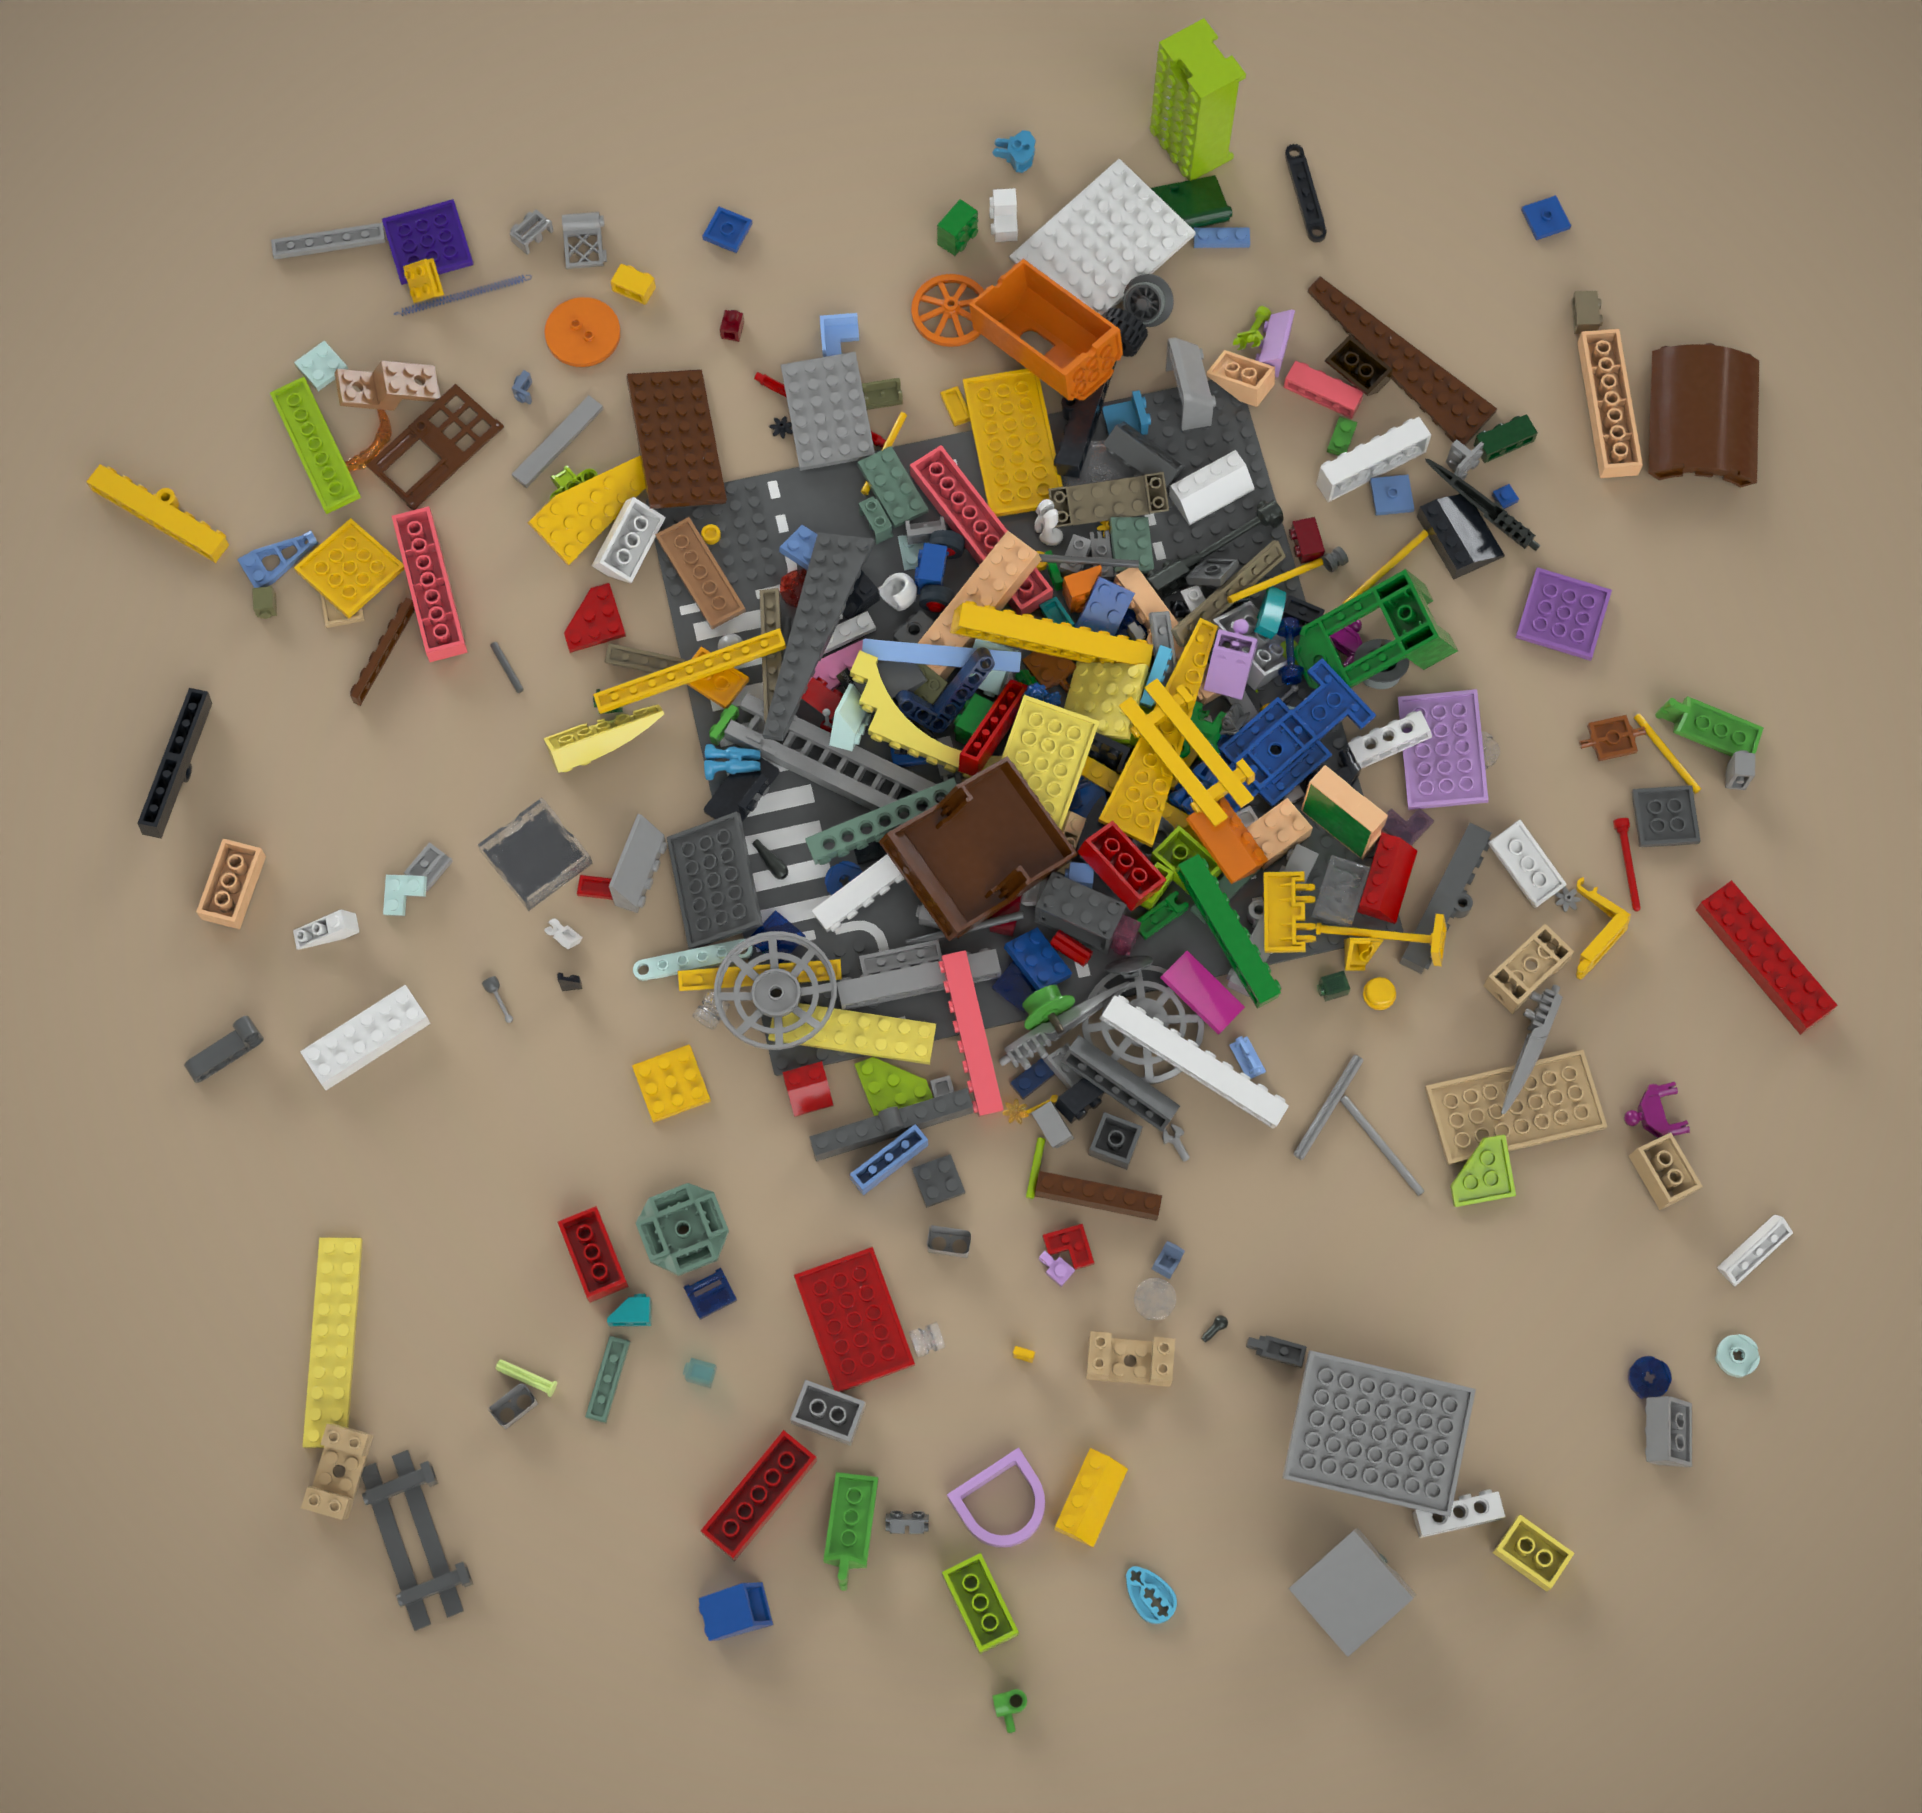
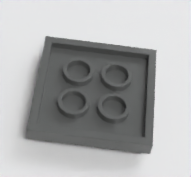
M1692 785L1632 790L1639 848L1690 845L1701 842Z

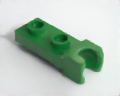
M1174 891L1165 900L1133 922V927L1144 940H1147L1188 910L1189 905L1187 902L1181 905L1175 903L1178 899V891Z

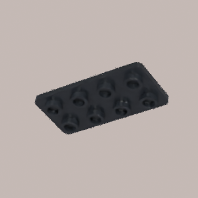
M762 757L759 760H747L760 762V771L729 774L704 807V813L715 820L738 812L743 822L748 814L754 811L761 797L767 794L770 785L779 775V769Z

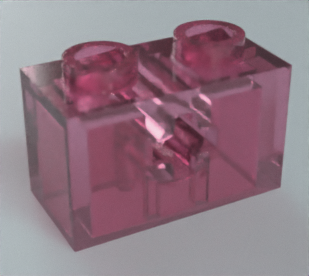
M1125 915L1122 916L1112 938L1111 948L1114 949L1115 953L1122 956H1130L1140 935L1141 922Z

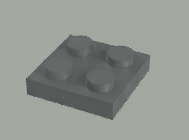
M1204 558L1186 577L1187 583L1196 584L1197 586H1222L1240 567L1239 562L1236 559Z
M951 1154L912 1168L926 1208L965 1194Z

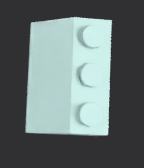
M849 683L835 711L829 743L830 746L853 751L856 744L859 745L861 736L865 733L866 725H869L871 714L861 709L862 706L859 705L861 694L854 684Z

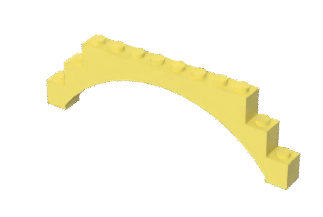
M859 650L850 671V676L857 683H867L859 700V705L866 712H876L868 729V735H871L870 738L877 742H882V740L888 742L890 747L900 750V748L907 750V753L913 757H924L932 765H937V763L945 766L944 769L949 772H960L958 768L961 751L938 742L911 723L888 694L877 668L878 658ZM991 756L982 770L1000 761L1002 756ZM960 772V773L963 774V777L966 778V779L972 777V776H970V775H968V774H965V773H963V772Z

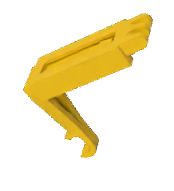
M1584 877L1577 881L1576 889L1578 893L1591 901L1612 920L1581 953L1576 973L1577 979L1580 980L1594 968L1627 931L1631 916L1627 911L1598 894V887H1594L1592 891L1584 889L1581 886L1584 884Z

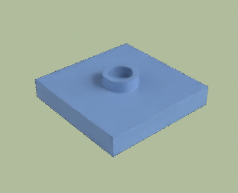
M1409 474L1370 479L1376 516L1414 512Z

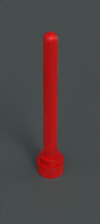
M1618 818L1613 821L1614 830H1617V833L1620 835L1632 908L1638 912L1641 906L1627 834L1630 822L1629 818Z

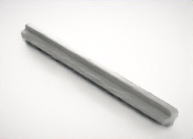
M1358 1055L1352 1057L1294 1152L1296 1158L1304 1159L1363 1062V1059Z

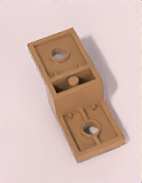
M381 360L373 372L336 369L334 372L340 406L394 411L402 399L436 402L440 398L435 366ZM414 379L419 380L422 383V385H418V383L415 382ZM352 386H357L361 392H357Z

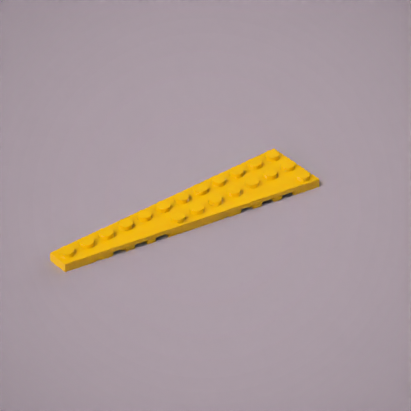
M1202 618L1199 619L1165 686L1172 697L1176 695V688L1183 684L1194 698L1195 705L1218 628L1217 625ZM1183 707V711L1191 719L1194 707L1189 710ZM1166 719L1156 728L1180 756L1185 738L1172 722ZM1143 737L1139 738L1098 822L1107 825L1113 820L1127 836L1149 847H1153L1174 775Z

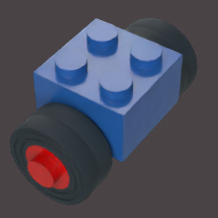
M936 530L932 532L930 542L924 543L923 550L919 549L918 567H916L914 578L915 585L918 587L917 594H920L919 606L926 611L941 614L955 597L953 590L943 586L947 559H957L963 554L965 539L957 532Z

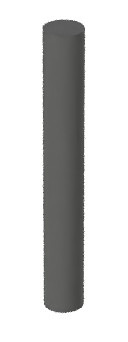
M497 642L491 643L490 646L517 693H521L524 688Z

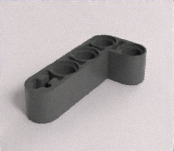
M243 1016L236 1020L233 1024L235 1029L233 1032L193 1056L184 1064L195 1083L204 1081L263 1042V1036L249 1016Z

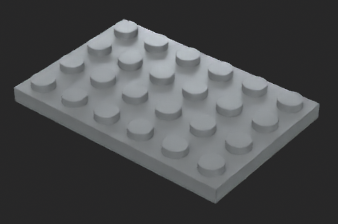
M856 352L781 365L800 471L858 461L875 454Z

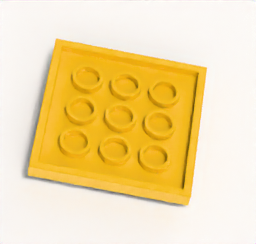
M350 518L294 567V570L349 619L403 572L405 568L402 562Z

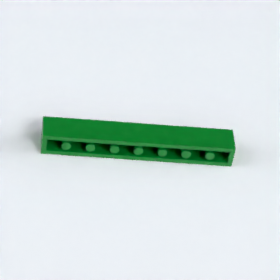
M1197 854L1178 864L1175 871L1258 1009L1277 999L1281 994V986L1276 979L1272 978L1269 965L1263 962L1259 956L1261 955L1259 948L1250 941V934L1240 924L1238 913L1236 910L1231 909L1229 898L1218 887V879L1215 875H1211L1208 870L1209 865L1207 861Z

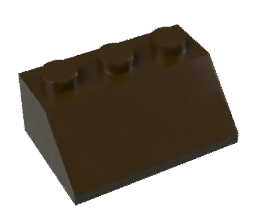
M1350 335L1324 361L1367 396L1378 393L1390 381L1393 371L1392 368Z

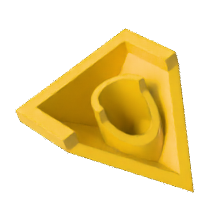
M1344 939L1345 971H1365V966L1384 939Z

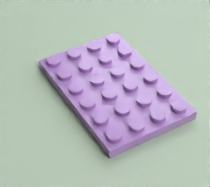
M1477 689L1398 697L1400 719L1405 718L1411 712L1421 711L1432 735V738L1403 750L1408 810L1488 803ZM1405 728L1402 732L1409 733L1412 729Z

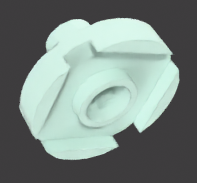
M1738 1334L1727 1336L1719 1343L1716 1349L1715 1360L1726 1374L1741 1378L1749 1375L1757 1368L1760 1356L1756 1343L1748 1336ZM1733 1351H1741L1742 1361L1734 1359Z

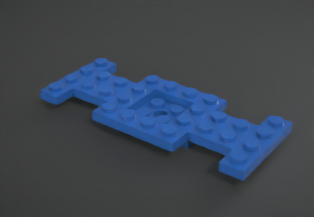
M1323 658L1307 671L1308 675L1319 687L1298 706L1290 710L1277 697L1219 748V751L1231 763L1229 768L1232 771L1236 770V763L1243 758L1255 773V781L1249 785L1246 782L1242 784L1253 797L1260 794L1272 808L1332 756V753L1319 741L1347 716L1360 730L1376 717V714ZM1277 745L1281 748V753L1274 755L1270 752V748ZM1178 783L1174 789L1178 791L1182 788V785ZM1229 793L1224 796L1235 813L1242 809Z

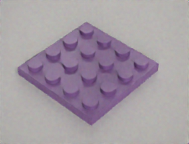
M1537 567L1515 638L1591 661L1612 590Z

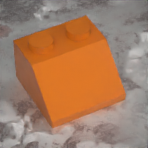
M1101 565L1064 577L1062 593L1070 613L1082 612L1098 577H1101Z

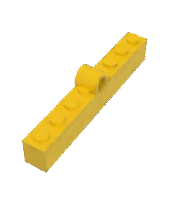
M101 464L86 481L93 492L214 563L219 560L229 546L224 533L219 530H212L204 521L199 522L195 520V517L189 512H181L179 510V501L170 488H162L152 495L144 486L140 484L138 486L135 485L127 476H120L112 467L107 466L106 468Z

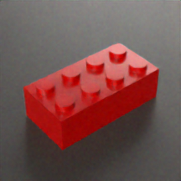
M1113 820L1087 838L1078 850V853L1124 904H1127L1130 911H1133L1156 894L1167 880Z
M597 1206L558 1221L559 1228L589 1303L629 1287Z

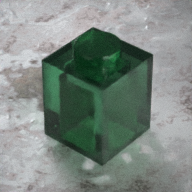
M1344 970L1321 977L1319 985H1317L1319 995L1324 997L1325 1002L1346 996L1351 989Z

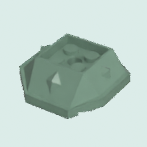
M690 1183L648 1198L636 1221V1226L650 1263L677 1276L718 1261L729 1234V1229L715 1193ZM687 1226L689 1231L686 1234L678 1233L680 1227Z

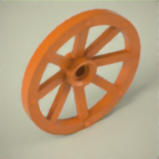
M943 274L929 279L920 286L912 301V320L916 329L925 339L940 346L956 347L974 341L981 334L974 329L964 335L958 319V315H961L972 322L971 313L961 307L969 306L973 299L958 300L967 287L972 289L978 296L984 292V289L974 280L959 274ZM944 283H957L961 285L954 296L950 297ZM938 286L944 300L925 294L933 287ZM920 301L941 306L921 316L918 314ZM943 314L935 333L929 331L922 323ZM948 318L953 320L958 337L947 338L940 336Z

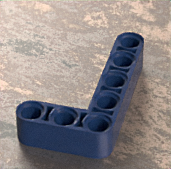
M984 647L978 648L934 705L908 690L899 691L895 696L899 710L905 716L935 733L945 731L964 707L966 701L971 698L994 668L995 662L990 651Z

